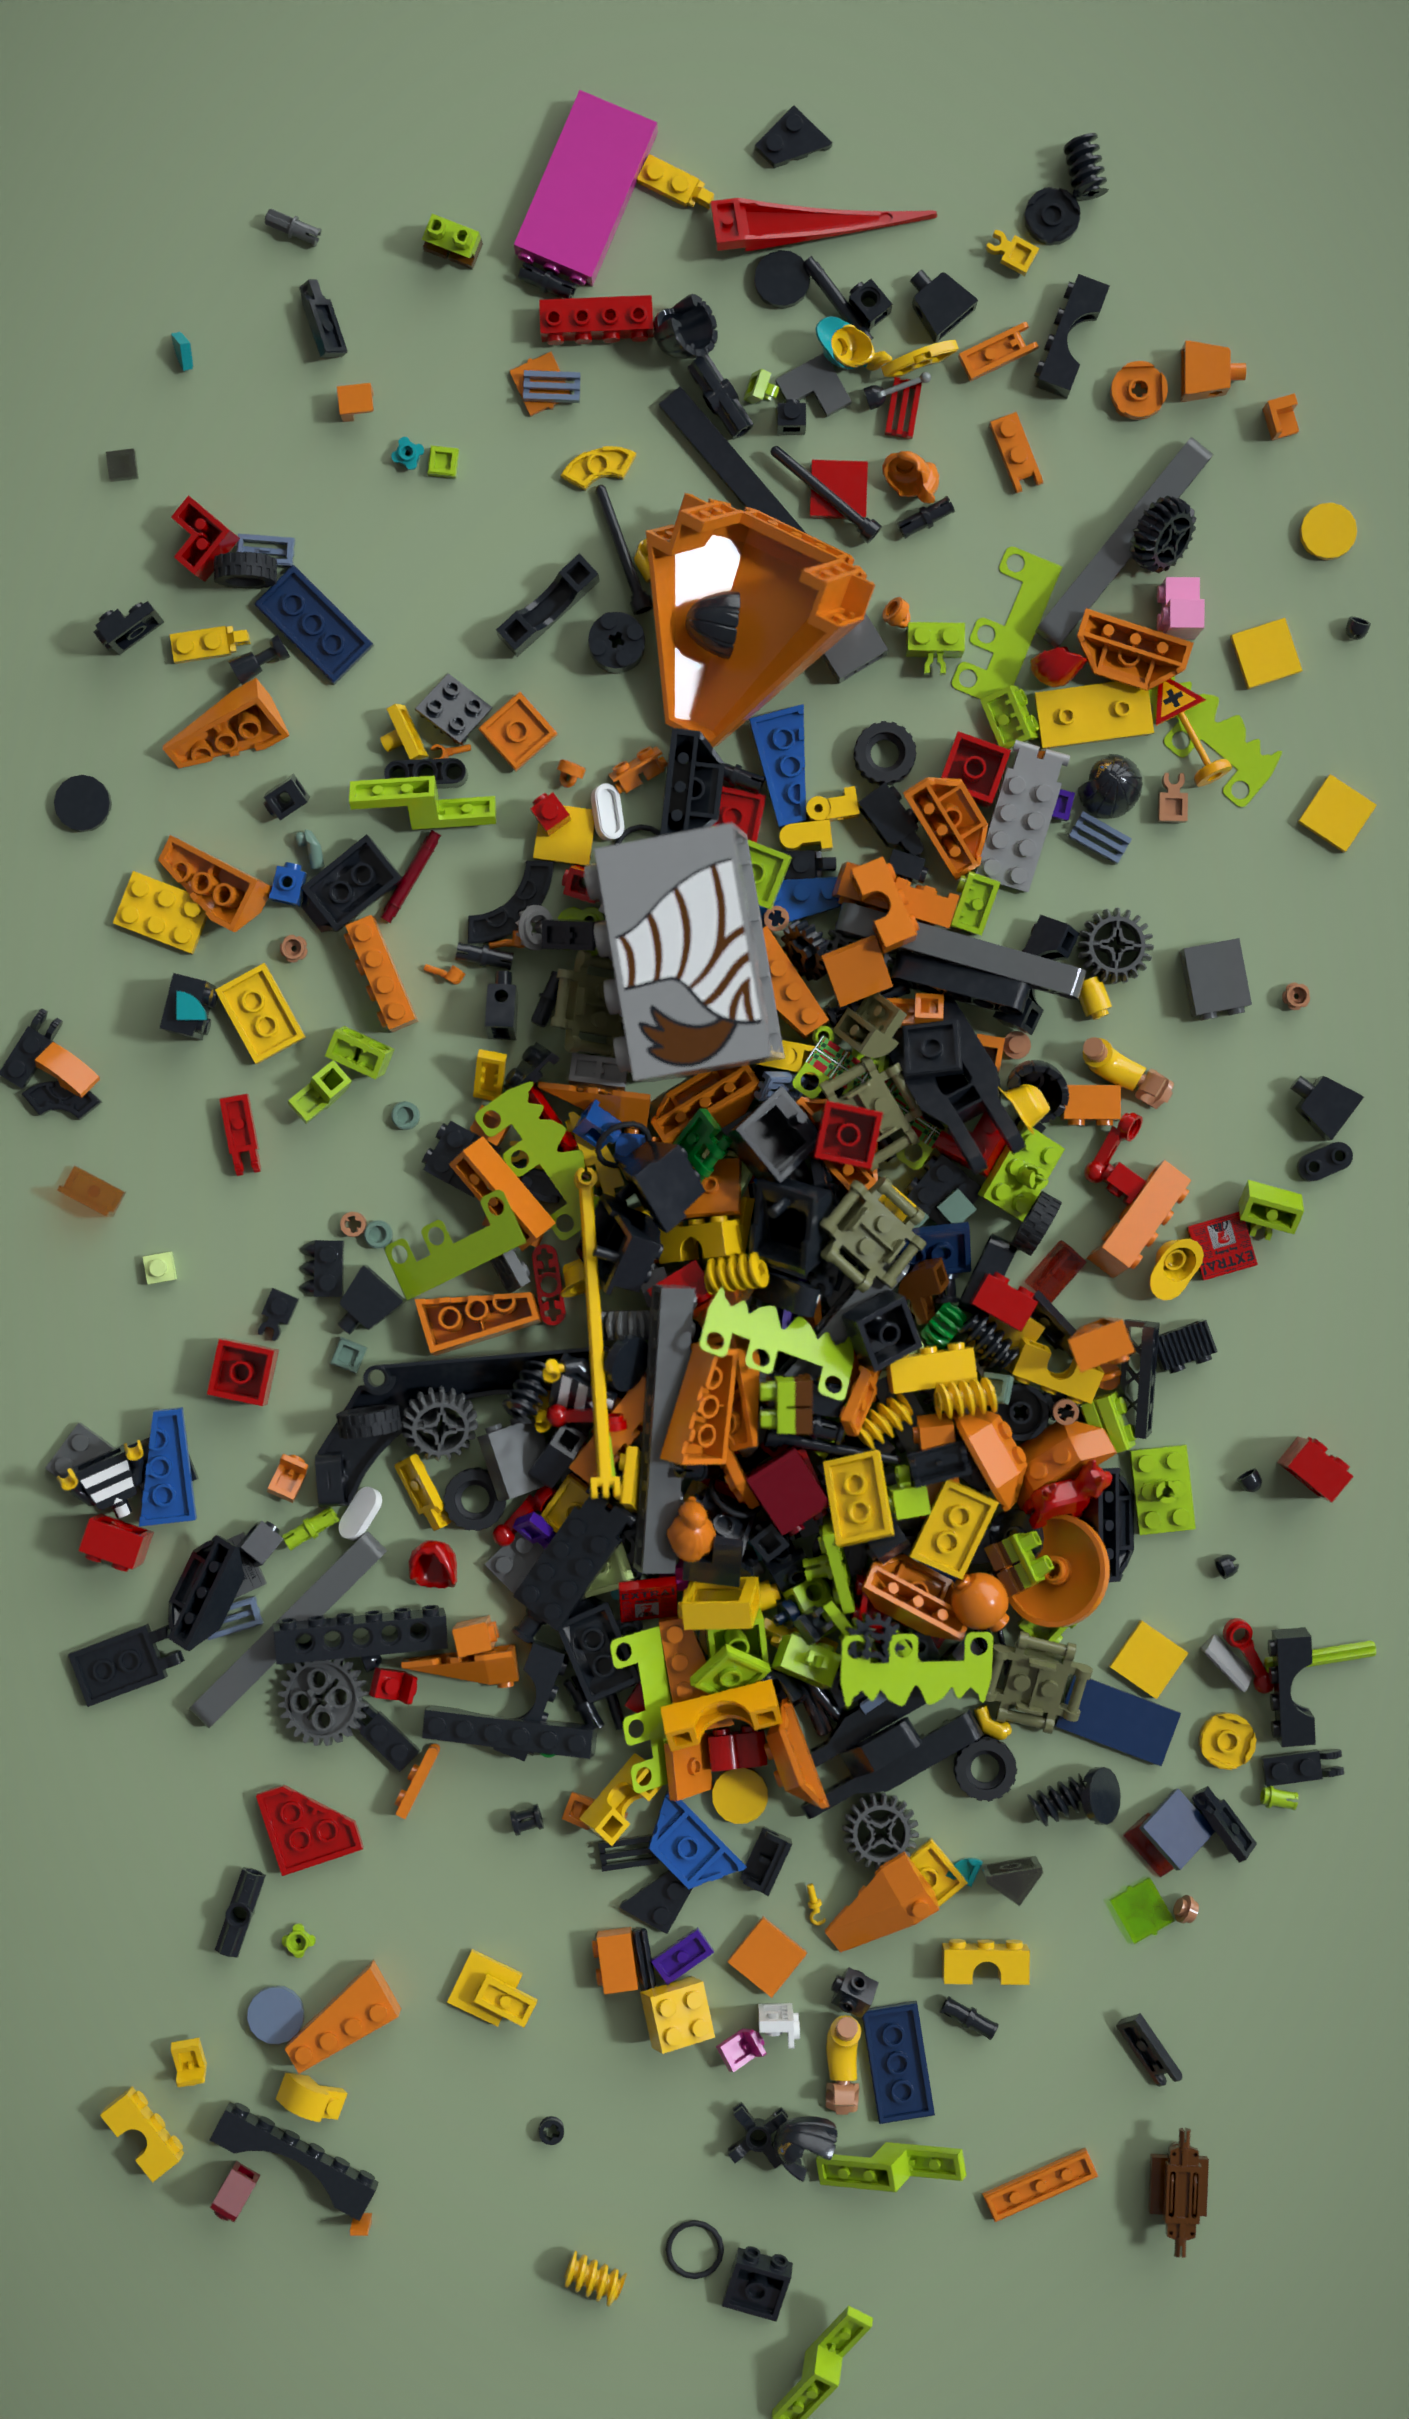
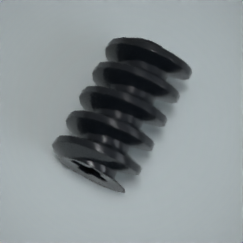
M1096 133L1077 136L1071 139L1063 148L1065 155H1068L1066 163L1070 166L1068 169V174L1072 177L1070 183L1075 188L1073 196L1078 200H1092L1104 195L1109 190L1107 188H1100L1101 185L1107 182V178L1098 177L1105 169L1103 166L1095 165L1102 161L1101 155H1093V153L1100 149L1099 144H1091V142L1098 138Z
M978 1311L963 1324L957 1334L961 1335L967 1332L968 1336L964 1342L967 1344L975 1341L974 1352L983 1349L984 1351L980 1359L984 1360L990 1357L991 1361L988 1368L998 1366L997 1372H1000L1019 1354L1020 1348L1018 1346L1010 1348L1012 1339L1002 1340L1005 1332L1003 1330L994 1332L997 1323L995 1321L987 1323L989 1314L979 1315L980 1311Z
M537 1360L525 1361L523 1366L525 1370L519 1372V1379L513 1383L514 1389L509 1390L507 1394L509 1399H505L502 1402L503 1409L510 1416L528 1424L532 1422L527 1415L537 1416L538 1414L532 1406L543 1405L538 1395L548 1396V1392L543 1386L552 1387V1382H546L543 1377L542 1371L546 1368L545 1363Z
M1078 1773V1782L1071 1776L1068 1777V1787L1061 1781H1058V1791H1055L1050 1785L1047 1786V1796L1041 1790L1036 1792L1037 1800H1034L1030 1794L1027 1795L1037 1820L1041 1821L1046 1827L1049 1826V1816L1056 1822H1059V1812H1062L1066 1818L1070 1817V1807L1077 1814L1080 1813V1803H1082L1081 1792L1082 1789H1085L1080 1773Z

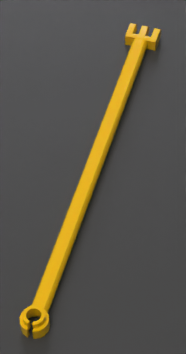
M581 1167L574 1175V1184L579 1189L597 1464V1478H590L591 1499H597V1487H602V1497L609 1498V1486H613L614 1497H621L620 1476L612 1477L598 1258L592 1255L594 1247L597 1245L593 1195L597 1174L592 1168L587 1167L586 1173L591 1176V1180L584 1182L581 1179V1175L585 1172V1169Z

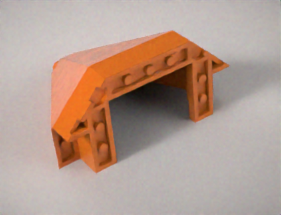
M685 493L675 525L671 524L646 531L665 723L677 729L701 731L712 747L718 746L865 619L864 615L875 584L866 580L867 574L860 566H853L855 559L850 554L759 510L745 507L744 511L737 510L727 502L710 498L708 502H705L692 494ZM736 591L740 593V613L738 627H736L735 644H733L734 648L730 658L724 659L706 651L691 639L686 630V616L691 606L698 600L715 593Z

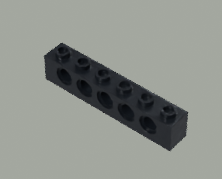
M437 1605L423 1606L422 1610L412 1611L410 1608L394 1609V1612L390 1613L371 1610L365 1612V1615L354 1616L352 1613H341L336 1618H325L324 1616L316 1615L304 1621L285 1618L279 1620V1623H273L276 1665L448 1649L446 1613L444 1608H439ZM415 1623L425 1625L421 1632L414 1633L410 1630L411 1626ZM386 1626L397 1628L392 1635H384L382 1633L383 1628ZM359 1628H364L368 1631L367 1635L363 1638H357L353 1633ZM330 1631H336L340 1634L333 1641L325 1639L324 1636ZM300 1634H308L311 1637L307 1643L296 1641L297 1636Z

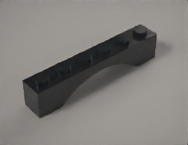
M431 1705L425 1709L422 1738L591 1759L595 1755L598 1726L573 1722H544L503 1718L460 1708Z
M229 2102L209 2139L234 2154L246 2151H266L281 2154L297 2161L309 2169L322 2183L331 2198L334 2208L358 2221L361 2220L379 2183L371 2173L365 2170H360L359 2172L350 2167V2163L347 2160L338 2156L333 2158L326 2154L321 2146L315 2143L307 2144L300 2140V2136L291 2130H281L275 2126L271 2119L264 2116L260 2118L250 2113L248 2107L241 2103L233 2104Z

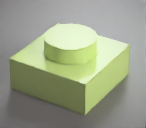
M172 1252L143 1257L147 1284L177 1280Z

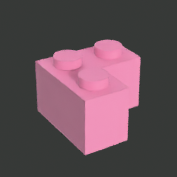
M1166 577L1162 582V586L1157 588V603H1161V614L1157 615V631L1181 639L1195 640L1204 629L1205 599H1200V577Z

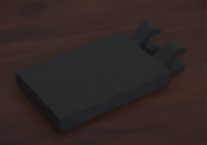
M148 1623L69 1653L68 1657L87 1707L168 1677L167 1668L185 1661L181 1650L162 1658L160 1656L156 1642L167 1639L169 1625L151 1631Z

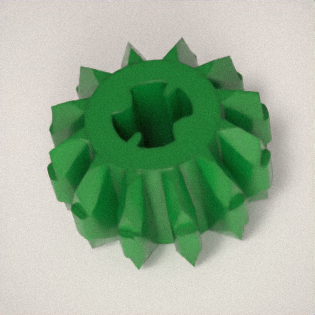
M950 1302L944 1303L922 1330L921 1336L930 1346H937L938 1350H942L966 1322L967 1316L956 1305L954 1306Z

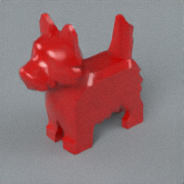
M1091 1459L1086 1465L1081 1467L1076 1478L1047 1484L1037 1489L1023 1505L1025 1514H1031L1035 1510V1513L1029 1519L1032 1528L1045 1527L1047 1525L1046 1521L1055 1516L1068 1514L1074 1517H1081L1082 1511L1089 1504L1091 1496L1099 1497L1102 1491L1111 1484L1112 1474L1108 1471H1103L1101 1467L1096 1465V1460Z

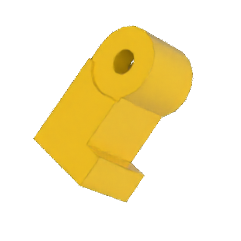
M855 786L845 787L843 789V796L827 799L822 796H815L806 805V816L810 821L830 820V822L858 818L860 814Z
M830 820L788 824L780 831L779 843L787 851H796L801 846L820 845L821 852L832 851Z

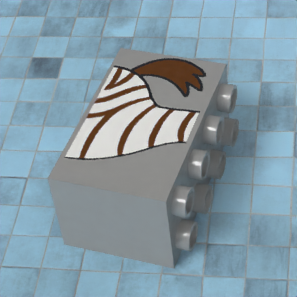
M727 823L595 848L597 864L585 866L584 874L590 899H599L600 903L604 904L606 921L595 923L594 933L600 957L609 956L610 960L614 962L616 979L604 981V992L609 1013L611 1015L619 1014L620 1017H623L626 1036L614 1038V1051L619 1071H629L633 1074V1080L656 1082L785 1059L747 834L733 823Z

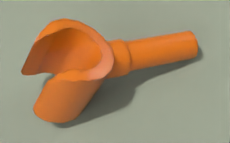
M435 744L430 750L437 751L442 749V756L434 758L442 759L449 758V756L471 751V746L467 744L445 748L442 745Z
M513 931L512 939L489 942L490 949L506 946L525 948L526 946L520 945L521 938L515 935L518 931Z
M428 964L424 967V971L439 975L455 985H458L465 976V973L452 965L448 972Z

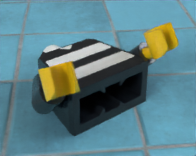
M565 1352L559 1363L554 1359L548 1360L545 1364L546 1368L542 1371L544 1380L552 1382L548 1409L555 1404H561L567 1409L593 1408L590 1362L585 1358H576ZM606 1389L607 1408L613 1409L618 1393ZM543 1409L537 1410L538 1414L534 1416L535 1428L537 1432H546L551 1428V1424H549L546 1418L547 1411Z
M137 1440V1446L129 1448L127 1443L74 1466V1472L71 1468L67 1469L69 1472L68 1477L60 1478L59 1475L57 1476L62 1489L68 1490L75 1498L88 1506L96 1505L99 1510H104L111 1506L116 1518L127 1516L132 1512L127 1499L137 1494L135 1487L139 1486L142 1481L144 1460L140 1440Z

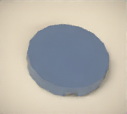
M272 1986L262 1989L254 1996L248 2007L247 2021L250 2030L258 2039L269 2044H281L291 2040L299 2032L304 2022L302 2000L293 1990L285 1986Z

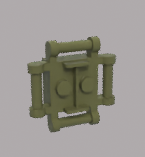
M580 950L576 955L574 971L558 969L557 978H559L555 1016L551 1017L550 1026L566 1030L564 1047L567 1052L577 1053L578 1051L616 1058L614 1038L626 1036L625 1030L621 1029L622 1023H624L623 1017H620L619 1014L611 1015L607 1007L604 981L610 980V978L587 974L589 966L615 971L614 962L610 958H601L591 955L588 951ZM579 1032L607 1037L606 1044L580 1040Z
M864 1056L860 1059V1063L829 1082L827 1080L823 1081L819 1086L829 1101L883 1112L877 1142L901 1128L904 1136L874 1154L872 1168L869 1169L872 1172L879 1168L878 1164L909 1145L915 1146L920 1142L909 1122L922 1116V1112L904 1081V1076L901 1073L903 1069L899 1062L879 1073L872 1059ZM865 1072L868 1073L869 1079L837 1098L834 1091ZM890 1077L910 1108V1111L906 1114H903L884 1082ZM822 1109L811 1115L815 1123H820Z
M885 1176L881 1177L870 1191L862 1183L854 1180L849 1186V1192L828 1218H824L819 1224L831 1239L821 1252V1257L838 1267L855 1283L854 1287L861 1293L870 1288L875 1277L886 1287L892 1289L897 1283V1277L918 1250L922 1251L927 1245L922 1238L911 1231L924 1219L925 1213L919 1207L915 1208L899 1194L891 1186L892 1182ZM884 1194L907 1215L903 1222L878 1200L881 1195ZM905 1239L907 1242H909V1245L905 1248V1250L901 1253V1255L898 1257V1259L894 1262V1264L886 1273L882 1269L885 1264H890L893 1261L896 1255L906 1244V1242L904 1241ZM840 1248L864 1269L862 1274L839 1254Z
M1020 1631L1014 1647L1002 1644L993 1645L992 1678L985 1701H999L996 1721L1005 1723L1006 1720L1043 1729L1044 1733L1048 1734L1053 1732L1056 1715L1062 1716L1068 1721H1078L1081 1713L1079 1706L1087 1680L1091 1679L1093 1669L1086 1664L1073 1662L1077 1645L1069 1642L1065 1645L1031 1637L1029 1633ZM1009 1659L1010 1662L1002 1689L996 1688L1003 1661ZM1068 1674L1076 1676L1069 1703H1060ZM1009 1704L1016 1705V1710L1022 1712L1009 1710ZM1043 1712L1046 1713L1045 1718H1043V1717H1038V1716H1034V1715H1030V1714H1035V1715L1043 1716Z

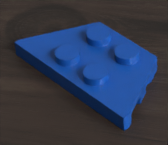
M669 1789L666 1791L648 1849L687 1889L700 1886L708 1881L720 1879L722 1876L737 1871L740 1872L746 1868V1865L682 1800L670 1801Z

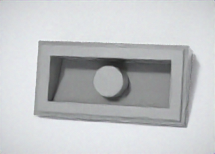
M1216 1634L1212 1635L1200 1647V1650L1241 1692H1245L1252 1680V1671Z

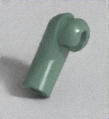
M310 830L297 832V845L299 847L307 845L310 868L318 869L324 867L322 848L313 832Z

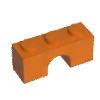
M880 857L851 869L849 877L860 902L870 898H878L883 900L888 907V914L874 921L872 927L883 954L915 941L916 931L919 930V926L914 915L909 916L906 910L907 898L902 889L898 890L895 885L894 879H896V874L891 863L886 864L884 858Z

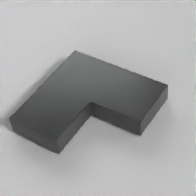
M823 353L775 379V383L785 400L797 399L800 401L813 393L826 417L849 406L852 402L833 366Z

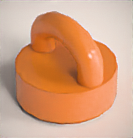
M901 597L893 598L884 608L883 620L891 626H898L902 629L906 628L908 622H910L908 602Z
M565 759L560 760L557 767L561 771L560 783L565 788L574 786L577 778L583 779L586 772L585 767ZM569 774V775H571V777H570V779L567 781L566 778H567V775Z
M1109 1362L1099 1365L1104 1371L1099 1388L1104 1390L1116 1388L1120 1384L1121 1371L1119 1367L1113 1365V1363L1109 1364Z

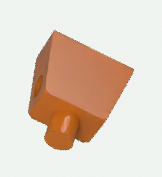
M1195 341L1184 342L1181 348V402L1224 396L1230 389L1231 381H1245L1246 363H1231L1230 348Z

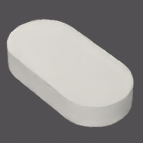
M605 783L593 789L591 805L595 830L598 836L603 840L612 841L623 834L624 819L618 790L613 785Z
M363 1487L356 1493L339 1522V1533L342 1537L356 1541L365 1534L382 1505V1496L378 1490L371 1487Z

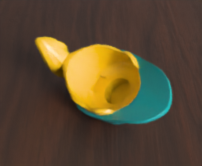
M826 317L816 325V335L823 346L825 358L838 367L855 369L863 366L870 371H875L892 361V357L885 351L875 353L870 338L864 332L838 317Z

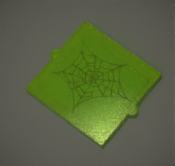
M1150 1877L1133 1887L1127 1886V1890L1110 1899L1134 1944L1151 1934L1157 1935L1158 1930L1175 1921Z

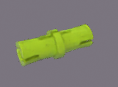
M328 1507L310 1519L308 1517L305 1518L302 1524L283 1534L282 1538L285 1539L286 1545L292 1551L312 1537L313 1539L317 1538L320 1532L340 1520L334 1509Z

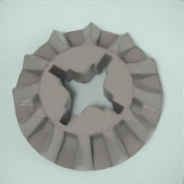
M527 906L524 911L519 912L520 920L515 922L518 925L519 931L515 935L521 938L520 945L528 947V950H541L542 920L553 918L550 912L543 906ZM531 923H536V925H535V927H534L535 930H536V933H531L532 928H533V927L531 926Z

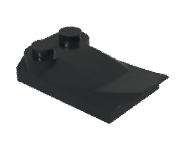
M366 834L301 887L303 889L301 907L321 933L326 931L338 932L383 895L394 890L403 878L378 845Z
M595 1596L581 1600L558 1632L588 1704H592L640 1683L641 1680L635 1664L619 1669L613 1665L611 1642L623 1636L609 1603L601 1601ZM626 1643L619 1644L616 1649V1656L620 1661H626L631 1656Z

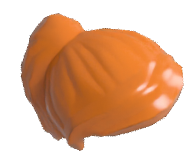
M911 451L892 453L885 458L882 465L883 475L888 484L900 497L917 496L923 503L935 502L934 494L939 487L940 476L935 464L925 462L922 457Z
M691 1495L683 1501L679 1508V1515L667 1529V1536L673 1551L684 1561H698L704 1554L709 1553L714 1548L715 1529L708 1519L703 1505L697 1502L696 1498Z

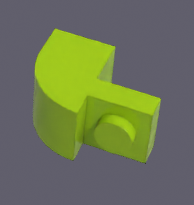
M332 1060L311 1078L307 1086L290 1098L288 1104L307 1124L325 1108H329L347 1091L352 1081L337 1063Z

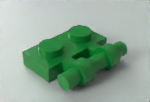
M699 1108L673 1144H679L685 1149L688 1154L687 1159L689 1163L699 1173L702 1182L705 1177H709L714 1171L713 1166L717 1161L726 1156L729 1152L728 1147L733 1141L727 1135H723L718 1141L716 1136L722 1128L707 1109ZM708 1148L710 1153L704 1159L702 1157V1154Z

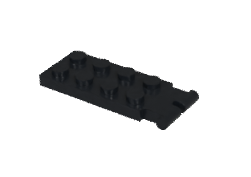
M590 1486L588 1487L586 1493L590 1496L582 1507L579 1505L574 1507L513 1595L514 1598L556 1631L561 1629L622 1542L619 1535L625 1526L632 1527L637 1520L633 1514L619 1503L612 1510L609 1509L607 1506L612 1501V1498L610 1496L609 1498H603L602 1490L598 1487L597 1499H591Z

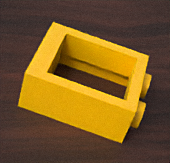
M740 1577L739 1587L690 1581L687 1589L683 1590L682 1602L678 1603V1617L683 1619L684 1630L752 1629L761 1604L758 1577Z

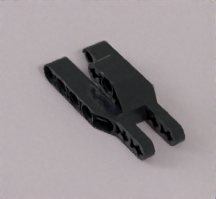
M944 998L943 1021L959 1020L963 1074L906 1081L902 1028H899L892 1037L899 1044L886 1056H889L891 1065L899 1062L902 1067L901 1073L904 1076V1081L920 1107L924 1120L952 1137L974 1175H977L988 1169V1166L963 1123L987 1112L1013 1155L1025 1149L1026 1144L1001 1103V1091L998 1089V1086L1001 1089V1083L995 1064L956 1001Z
M917 1685L913 1687L903 1706L887 1699L865 1714L858 1705L845 1713L846 1717L840 1725L837 1723L826 1741L809 1750L815 1767L840 1754L851 1775L824 1790L830 1807L821 1809L807 1801L800 1807L807 1819H812L854 1794L888 1792L978 1740L984 1733L972 1712L968 1709L967 1712L951 1721H948V1719L943 1721L944 1724L930 1733L918 1735L909 1717H904L926 1704L923 1694Z

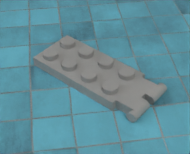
M1015 740L1012 751L1018 753L1013 769L1009 767L1006 769L981 853V863L976 868L975 873L1001 882V885L1029 892L1062 783L1057 782L1061 766L1067 767L1070 755L1046 749L1043 759L1037 758L1039 746Z

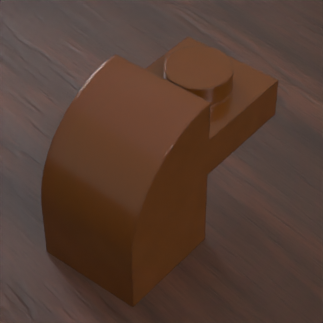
M942 1257L918 1262L906 1274L899 1285L898 1294L905 1296L906 1300L910 1299V1311L916 1317L918 1325L927 1324L934 1317L937 1310L932 1295L941 1294L950 1283Z

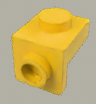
M200 2038L171 2042V2054L177 2070V2087L194 2086L204 2083L207 2062Z

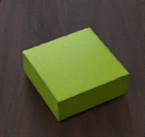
M431 445L428 476L456 479L459 448Z

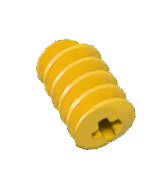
M752 1252L749 1258L743 1253L740 1254L739 1260L735 1255L729 1256L728 1261L724 1256L719 1257L718 1263L715 1258H710L707 1262L704 1281L707 1292L711 1295L718 1292L721 1287H723L725 1292H733L737 1289L740 1291L747 1288L755 1289L758 1286L764 1288L769 1281V1272L765 1261L760 1259L758 1253Z
M983 1377L980 1380V1384L977 1379H971L969 1385L965 1380L959 1381L958 1386L954 1382H948L946 1388L942 1383L937 1384L934 1392V1405L939 1420H941L943 1411L946 1412L948 1419H952L953 1410H957L959 1417H963L965 1408L973 1416L976 1407H979L982 1414H986L987 1405H990L993 1413L997 1412V1397L995 1388L987 1377Z
M901 1393L895 1394L896 1400L888 1397L886 1399L887 1407L879 1403L876 1406L877 1412L869 1409L867 1413L868 1419L865 1418L858 1438L870 1449H875L873 1442L875 1439L881 1444L885 1443L884 1433L893 1438L892 1428L895 1427L900 1432H903V1421L910 1426L913 1425L911 1417L913 1416V1410Z
M575 2250L565 2271V2288H568L572 2282H575V2292L578 2293L584 2286L586 2287V2297H589L596 2291V2301L599 2302L605 2295L607 2296L606 2306L609 2307L617 2300L627 2273H624L618 2279V2269L614 2268L608 2274V2265L603 2264L598 2270V2261L596 2259H593L587 2265V2255L583 2254L577 2260V2251Z

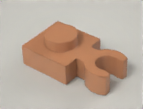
M1169 773L1163 775L1162 784L1166 789V793L1160 792L1158 794V822L1186 823L1188 821V793H1180V788L1185 782L1183 773L1178 775L1177 784L1169 782Z

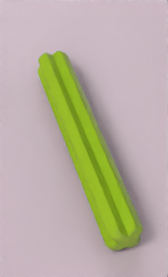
M1370 1640L1312 1650L1313 1664L1307 1667L1376 1656V1645ZM1273 1657L1264 1658L1265 1669L1268 1673L1269 1667H1273Z

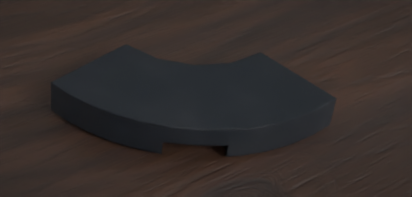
M59 1081L40 1083L21 1093L40 1116L49 1111L64 1110L81 1120L102 1103L90 1090L80 1098L61 1087Z

